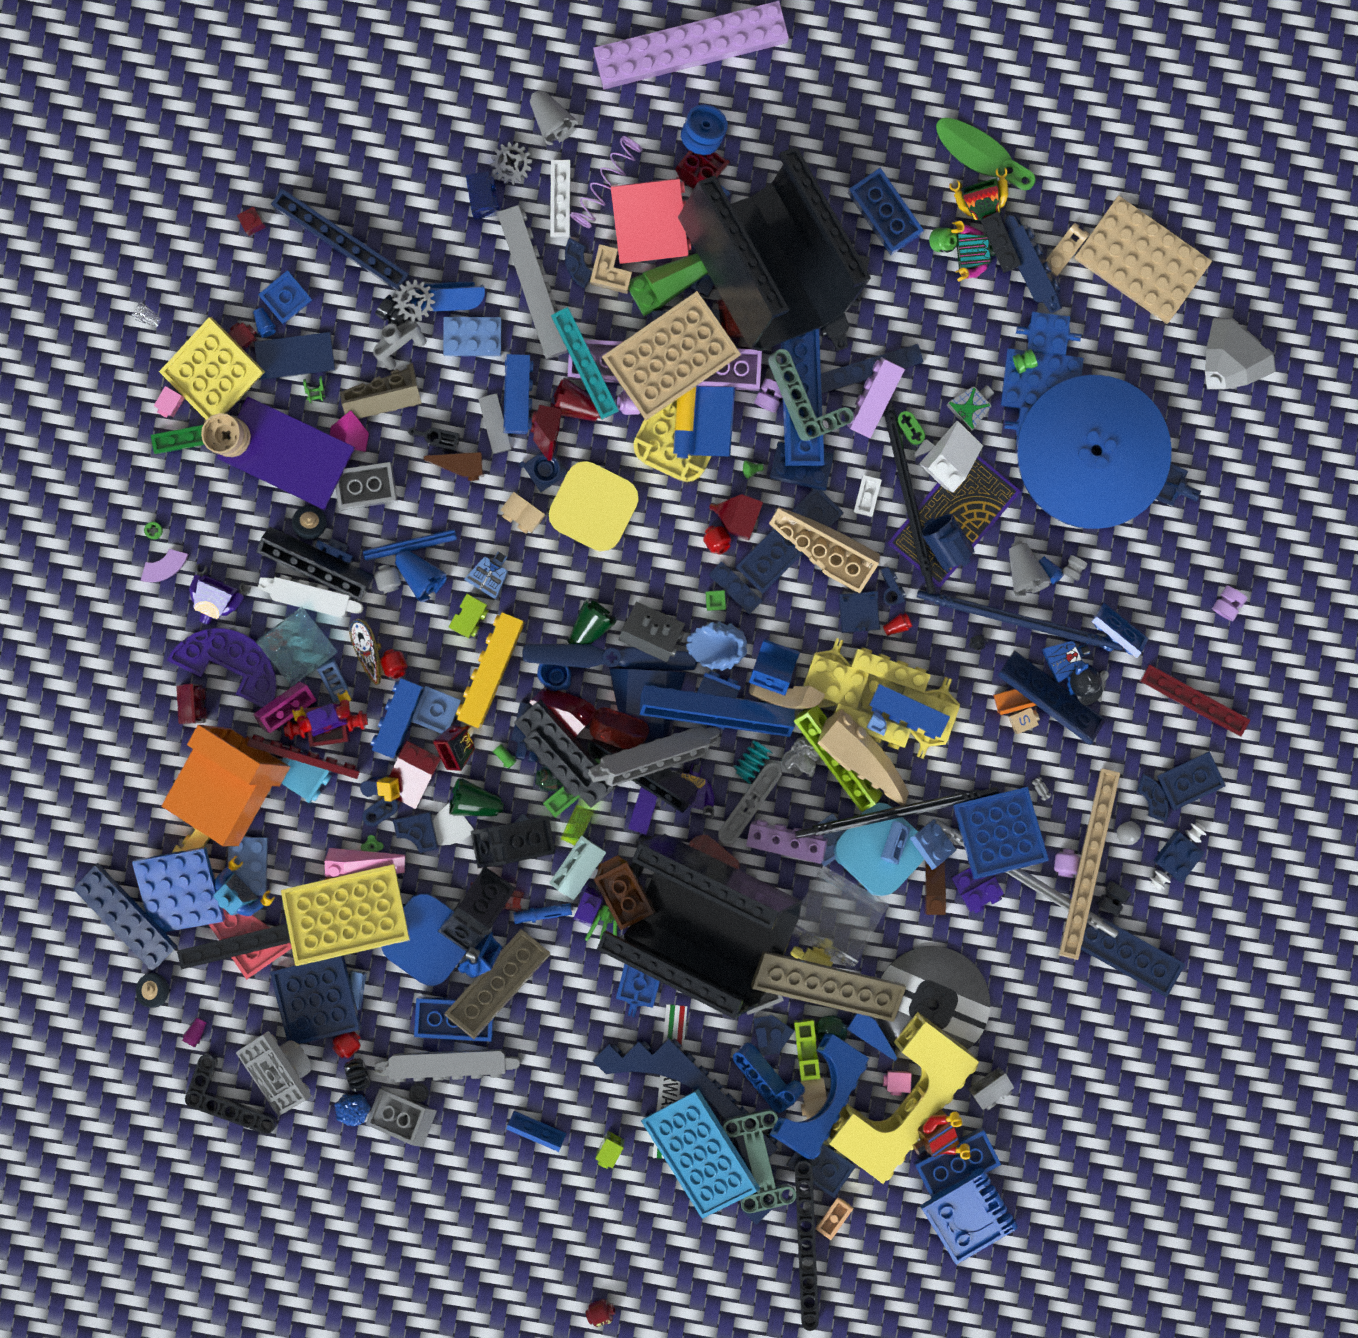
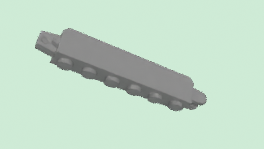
M702 726L681 733H674L662 739L658 738L647 744H640L631 749H624L619 753L606 755L601 758L600 764L590 768L588 774L593 782L605 780L606 784L610 786L652 774L706 756L708 748L717 743L720 731L716 727L703 729Z
M502 1049L393 1054L388 1061L375 1063V1075L388 1076L389 1079H394V1082H405L406 1078H413V1081H425L426 1077H433V1080H444V1077L452 1076L453 1080L464 1079L463 1076L479 1079L483 1078V1075H490V1078H500L502 1074L506 1073V1070L519 1068L521 1059L506 1056Z

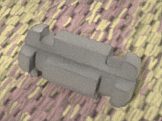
M1038 777L1032 781V784L1035 785L1034 788L1039 796H1042L1041 799L1047 800L1051 797V793H1048L1049 790L1045 783Z

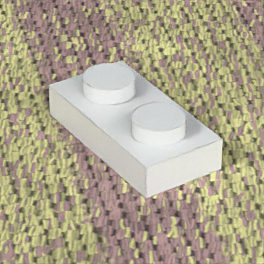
M862 476L853 513L869 517L873 516L881 479Z

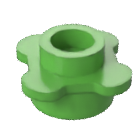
M373 835L368 836L365 844L361 845V850L368 852H379V850L384 848L383 843L376 840Z

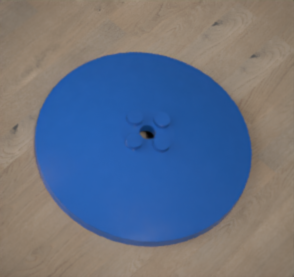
M1085 375L1071 378L1055 385L1045 392L1030 408L1018 436L1017 462L1025 488L1042 510L1058 521L1071 526L1085 529H1102L1117 526L1133 519L1153 503L1168 477L1172 447L1166 422L1157 406L1145 393L1132 384L1118 378L1104 375ZM1094 445L1100 446L1102 450L1099 456H1095L1091 452V448Z

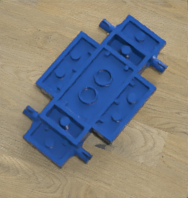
M1032 312L1028 327L1016 326V334L1027 335L1026 350L1031 349L1038 363L1037 367L1033 369L1027 368L1025 372L1019 374L1012 357L1017 354H1024L1025 350L1007 349L1000 406L1019 408L1017 422L1005 421L1006 425H1004V429L1015 430L1017 435L1016 446L1022 423L1034 403L1055 385L1068 379L1082 376L1084 358L1066 356L1069 340L1080 342V337L1082 336L1081 333H1070V316Z

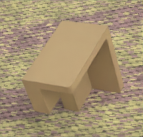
M599 244L590 284L628 294L632 272L614 268L618 249Z

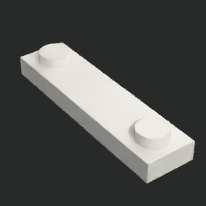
M551 160L550 237H570V160Z

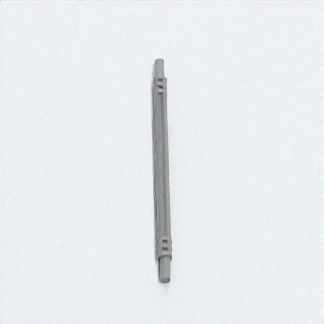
M937 819L935 824L940 825L942 831L950 835L949 838L964 846L960 831L956 828H951ZM1021 868L1006 872L1069 911L1071 899ZM1089 911L1087 919L1089 925L1103 930L1114 938L1117 936L1119 931L1104 923L1102 918Z

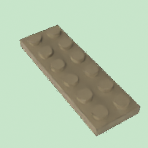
M521 929L499 953L492 969L479 975L445 1012V1016L471 1038L475 1039L550 956V952Z

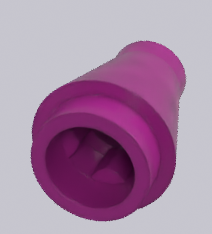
M196 1018L182 1035L184 1036L182 1041L193 1047L200 1044L206 1022Z

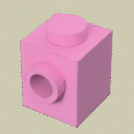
M887 1070V1075H883V1086L886 1087L887 1092H890V1095L901 1096L902 1092L910 1093L911 1072Z

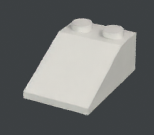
M956 421L920 462V465L944 489L954 492L966 479L983 445L959 421Z

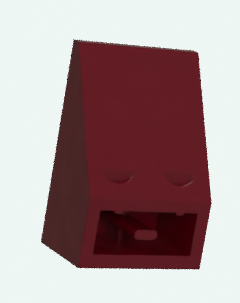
M186 684L176 686L178 723H205L207 708L204 707L203 700H206V689L203 688V685Z

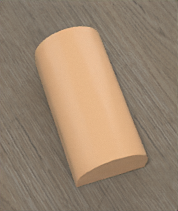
M838 1197L815 1229L832 1240L854 1208Z

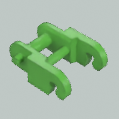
M319 376V388L309 389L306 379H303L305 394H308L307 400L310 403L316 399L323 401L325 397L322 394L325 391L322 376ZM319 391L320 395L311 396L310 392Z

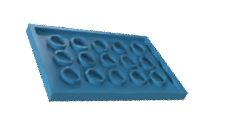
M699 1089L641 1120L702 1219L760 1189V1186Z

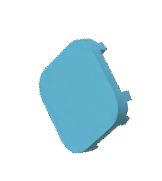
M876 803V805L863 811L860 815L893 807L884 803ZM903 817L846 829L834 843L835 860L838 864H841L868 890V893L876 896H886L896 891L923 862L924 858L910 840L918 831ZM893 821L901 822L910 828L898 865L880 858Z

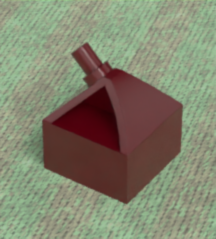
M741 494L722 503H711L709 508L719 515L727 533L749 541L763 502Z

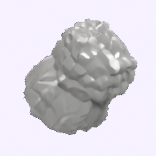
M801 737L794 742L791 750L783 755L782 765L787 770L791 769L797 777L801 776L803 772L808 777H813L816 768L815 762L818 760L819 755L807 738Z

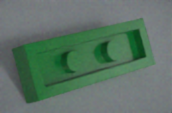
M203 425L151 435L154 454L204 445L201 436Z

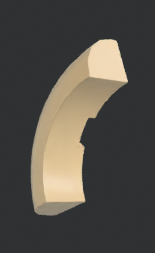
M750 684L749 688L751 695L768 703L791 709L815 707L821 703L825 696L824 693L809 685L794 686L793 689L788 688L785 696L754 684Z

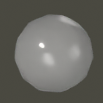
M1132 821L1125 822L1117 828V838L1123 844L1133 845L1140 839L1141 829Z

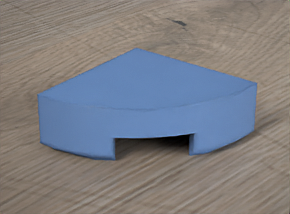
M874 711L866 728L884 736L887 724L882 715Z

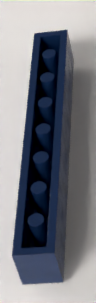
M282 188L271 203L274 209L393 289L400 291L399 285L402 284L405 287L406 281L411 279L407 272Z

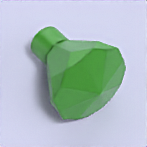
M743 462V473L746 479L764 470L762 463Z

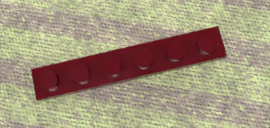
M1151 665L1147 666L1139 681L1242 737L1250 722V719Z
M253 734V737L247 735L245 744L249 747L358 779L360 773L355 768L356 765L345 762V764L337 763L338 760L327 756L324 759L319 757L320 754L308 751L307 754L301 752L299 747L290 745V748L282 746L283 743L272 740L268 742L264 740V737Z

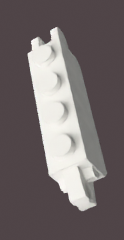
M280 575V578L275 577L274 579L261 577L259 580L258 589L270 593L272 600L340 618L345 617L347 612L359 614L364 610L363 605L352 601L350 596L338 590L336 592L328 591V586L318 584L316 588L310 586L308 581L299 579L298 583L291 581L292 577Z

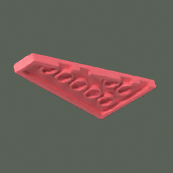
M224 908L225 920L209 924L219 940L270 928L254 915H230ZM291 943L231 958L247 980L288 952L292 947Z

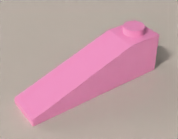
M329 848L325 859V877L336 878L393 864L395 865L396 874L405 873V855Z

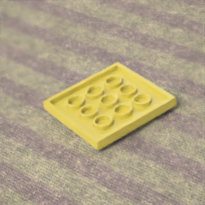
M209 317L159 371L206 420L218 413L226 414L265 373L212 317Z

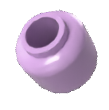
M623 390L617 397L618 410H621L625 415L640 414L630 397Z
M1063 849V852L1056 854L1054 870L1058 872V876L1073 878V875L1077 874L1080 857L1074 854L1075 850Z

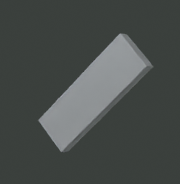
M497 393L478 398L493 454L512 450L508 433H503L504 418Z

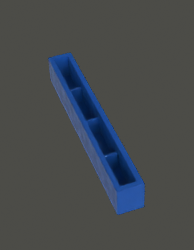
M644 685L640 695L639 715L786 737L791 736L795 727V709L767 702L761 703L748 699L720 697L712 694L694 693L693 691H680L673 688L666 689L653 685Z

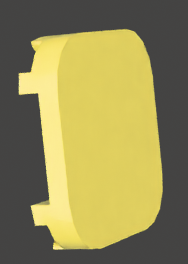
M675 400L645 421L644 419L634 440V452L638 460L645 465L677 480L691 482L701 477L711 456L688 455V459L677 458L676 454H673L677 400Z
M587 461L578 462L567 472L551 504L549 520L553 528L559 533L596 551H609L620 542L639 501L638 491L628 480L594 463Z

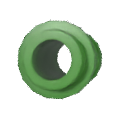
M502 744L493 751L503 762V766L508 769L517 762L515 756H512Z

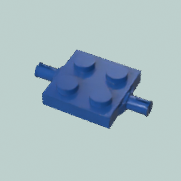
M624 964L616 999L630 1004L627 1015L631 1016L633 1009L632 1017H635L638 1006L653 1008L660 981Z

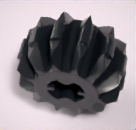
M355 1058L345 1063L344 1071L351 1090L356 1092L370 1086V1078L365 1062L361 1058Z

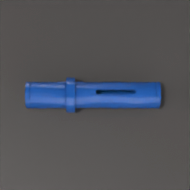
M567 903L536 909L531 907L529 910L513 912L515 924L529 921L535 923L536 920L572 915L571 904Z

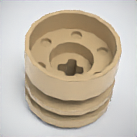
M218 413L208 418L202 427L201 433L203 443L207 449L225 457L241 455L248 448L251 438L250 430L245 422L223 413Z

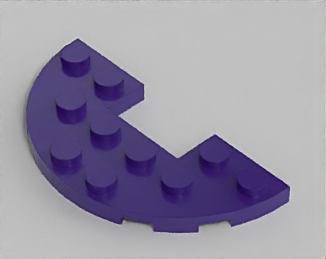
M213 628L196 632L181 641L167 659V661L199 677H203L210 661L243 676L236 695L262 708L276 698V674L269 656L255 640L239 631Z

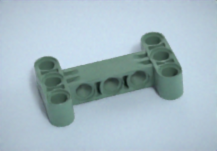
M770 1108L730 1117L723 1122V1129L728 1137L743 1135L752 1174L760 1186L757 1192L741 1199V1207L746 1213L788 1205L796 1199V1191L792 1185L782 1184L775 1186L762 1130L773 1128L778 1120L776 1112ZM766 1114H773L774 1121L766 1123L764 1116ZM748 1118L756 1121L753 1127L749 1128L745 1125V1121ZM728 1123L736 1124L737 1128L734 1132L726 1130ZM789 1189L793 1194L790 1198H784L782 1192ZM766 1194H771L774 1199L772 1202L766 1203L763 1201V1197ZM751 1198L755 1201L753 1207L748 1208L744 1205L746 1199Z

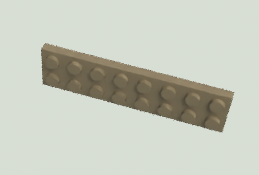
M767 951L762 952L751 983L752 989L891 1022L895 1020L906 990V986L901 983Z

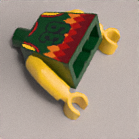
M998 168L996 169L998 181L997 178L962 188V183L957 180L958 188L956 189L950 183L949 188L955 192L954 197L959 209L967 216H972L975 221L984 219L997 212L1001 213L1000 208L1005 206L1009 194L1008 183L1005 179L1007 176L1006 168L1005 174L1002 176L998 174Z

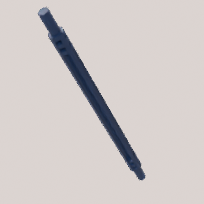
M920 590L917 593V598L935 602L936 605L1101 648L1105 646L1121 651L1123 649V646L1119 643L1105 639V636L937 593V595L928 594V592Z

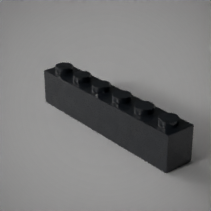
M269 527L261 537L257 553L359 601L362 600L369 590L374 576L272 527Z
M603 727L591 740L588 753L601 761V758L606 755H613L624 749L634 748V746ZM669 768L631 780L681 813H684L692 804L699 789L692 782L687 781Z

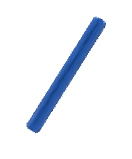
M451 529L366 549L363 551V556L366 561L395 555L400 551H412L454 541L457 539L455 530Z

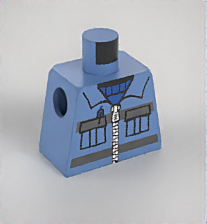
M499 551L492 561L484 557L464 580L497 600L508 574V571L502 567L508 557Z

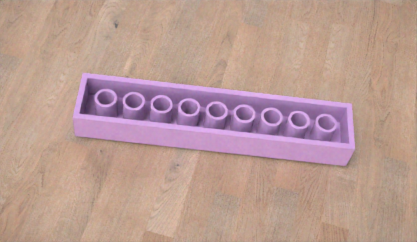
M776 1L594 47L593 50L604 90L786 44L789 37L780 2Z
M584 339L604 382L619 383L602 356L622 342ZM738 349L741 356L697 386L735 387V390L759 391L762 351ZM569 354L568 380H582Z

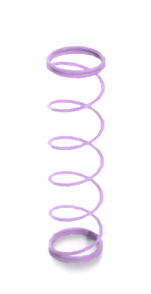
M622 136V138L620 139V143L624 150L632 158L620 153L610 154L612 162L621 172H618L610 168L600 169L601 175L610 186L612 184L603 175L602 169H607L618 174H621L623 176H626L622 169L613 160V154L620 155L630 160L636 161V159L624 147L622 141L627 146H629L637 152L643 151L641 146H639L636 142H634L626 136ZM591 183V190L601 202L585 197L580 198L583 208L591 217L576 212H571L570 216L584 227H592L583 217L591 220L596 219L584 206L582 199L591 200L605 206V202L593 190L592 184L611 189V187L600 183Z

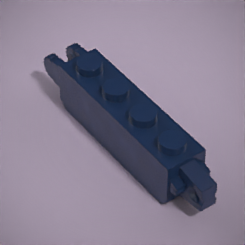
M1016 215L1006 217L1005 224H1007L1006 226L1009 230L1008 234L1022 263L1018 268L1034 301L1043 302L1050 313L1062 309L1059 298L1061 286L1059 281L1053 278L1051 274L1052 267L1048 261H1045L1042 255L1044 251L1040 244L1036 243L1033 229L1028 227V225H1023Z

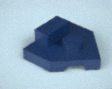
M333 538L330 539L328 544L318 540L315 545L316 548L349 564L353 563L355 558L347 554L349 546Z
M774 1015L753 1018L761 1055L766 1056L780 1053L795 1030Z

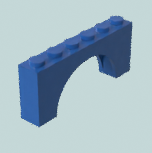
M825 1034L816 1050L826 1060L830 1070L831 1085L826 1102L814 1116L804 1121L794 1122L787 1118H778L770 1133L771 1136L807 1159H815L820 1154L823 1142L831 1134L830 1129L839 1120V1113L842 1107L848 1103V1096L857 1087L859 1076L868 1066L869 1058L834 1034Z

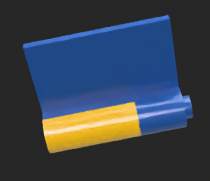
M696 386L677 399L673 454H676L677 458L688 459V455L730 457L735 387Z

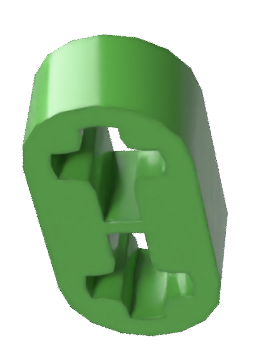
M909 411L900 413L897 418L898 426L907 440L913 445L921 444L925 439V433L915 416ZM903 415L911 418L909 423L912 427L909 428L906 423H901ZM911 429L915 433H921L920 441H917V439L912 440L913 433Z

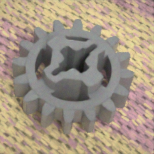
M508 142V147L501 144L502 150L495 149L497 155L491 156V159L495 162L490 165L492 168H496L492 172L494 175L499 174L497 177L499 181L504 178L505 184L510 180L512 185H515V180H518L520 183L522 182V176L528 178L526 171L532 170L528 166L532 164V160L527 159L530 153H524V146L519 149L518 143L513 147ZM513 151V152H517V153H519V154L514 155V154H510V152ZM503 155V156H504L503 162L500 163V165H499V160H500L501 156ZM507 157L514 162L515 170L509 165ZM524 162V167L520 172L519 167ZM509 172L512 173L513 176H509L504 173Z
M413 280L412 284L406 281L405 287L400 284L399 288L401 290L394 291L398 296L392 299L397 302L393 307L399 308L397 314H404V320L410 317L411 322H414L415 317H417L419 321H422V315L428 317L427 311H433L430 304H434L435 301L431 300L430 297L434 296V293H428L430 287L424 288V282L417 285V280ZM414 288L420 289L424 294L416 293ZM406 291L407 296L405 300L401 301L402 295ZM412 295L414 298H422L416 302V306L410 303L406 304V302L412 299ZM423 301H426L425 308L422 310L421 305ZM404 308L412 309L414 314L408 313Z

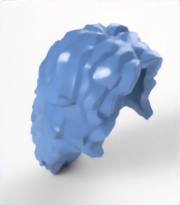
M721 621L716 624L711 622L706 626L703 625L701 628H696L687 637L688 644H686L689 655H692L696 662L701 663L703 667L707 666L711 670L720 669L723 671L727 668L732 669L747 654V640L744 632L738 630L732 623L726 625L721 623Z

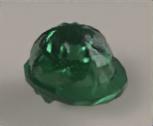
M828 1015L823 1016L821 1020L817 1021L815 1024V1034L820 1042L825 1034H834L845 1041L847 1028L840 1017Z

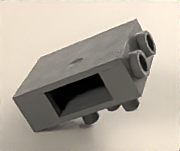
M636 601L618 640L668 662L669 657H674L678 649L676 642L681 643L685 632L682 629L685 623Z

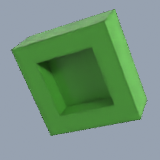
M725 591L706 592L707 611L726 610Z

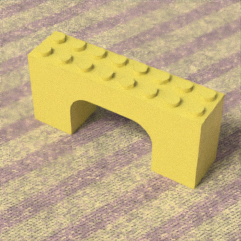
M919 1012L915 1014L894 1041L903 1054L921 1067L919 1082L893 1115L883 1121H872L847 1103L846 1106L842 1107L839 1113L840 1118L833 1124L830 1129L831 1134L827 1139L832 1147L882 1184L893 1176L895 1168L901 1165L906 1158V1154L913 1150L912 1145L920 1138L917 1131L918 1128L930 1116L943 1109L946 1104L953 1100L954 1093L964 1086L966 1078L969 1074H973L976 1071L977 1064L979 1063L968 1049Z

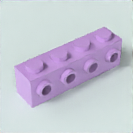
M883 357L875 362L872 369L874 372L871 378L868 377L866 380L863 394L859 395L856 400L853 421L847 424L850 429L868 438H871L905 370L903 367Z
M757 819L750 824L747 847L819 864L824 861L828 838H825L824 835L816 837L811 835L796 839L794 831L802 830L800 828H794V830L786 829L787 826L783 824L769 825L767 821Z

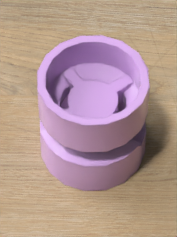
M765 378L761 386L762 392L757 394L754 404L776 413L781 404L779 399L783 397L777 383ZM769 391L774 393V397L768 395Z
M1226 585L1221 593L1222 599H1218L1212 609L1222 617L1234 621L1239 613L1238 608H1242L1248 598L1238 590Z

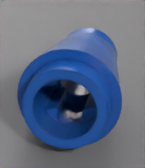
M258 308L253 311L258 334L262 338L273 335L276 332V326L264 309Z
M1045 556L1039 560L1053 585L1064 576L1062 569Z

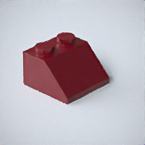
M539 405L538 411H534L532 416L531 432L534 433L533 441L547 460L552 461L560 429L562 409Z

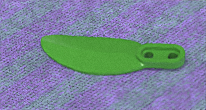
M942 118L938 120L936 130L941 142L962 164L978 173L998 178L996 176L997 168L1000 176L1005 174V168H1011L1013 172L1011 174L1007 173L1005 178L1008 182L1021 190H1030L1034 186V174L1013 161L1009 153L992 137L956 119ZM1024 178L1029 180L1027 184L1022 183Z

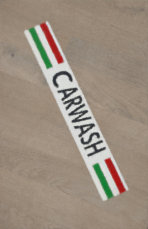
M666 1004L663 1042L668 1037L671 1040L675 1038L682 1045L680 1049L683 1051L687 1006ZM660 1075L657 1111L679 1100V1081ZM654 1143L653 1158L664 1159Z

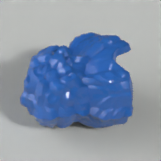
M343 1094L334 1105L336 1107V1120L343 1122L347 1126H357L364 1123L371 1108L362 1094Z

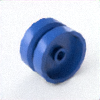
M706 104L697 105L689 111L681 129L680 137L683 144L690 151L700 155H709L720 147L727 131L728 122L725 115L714 106Z

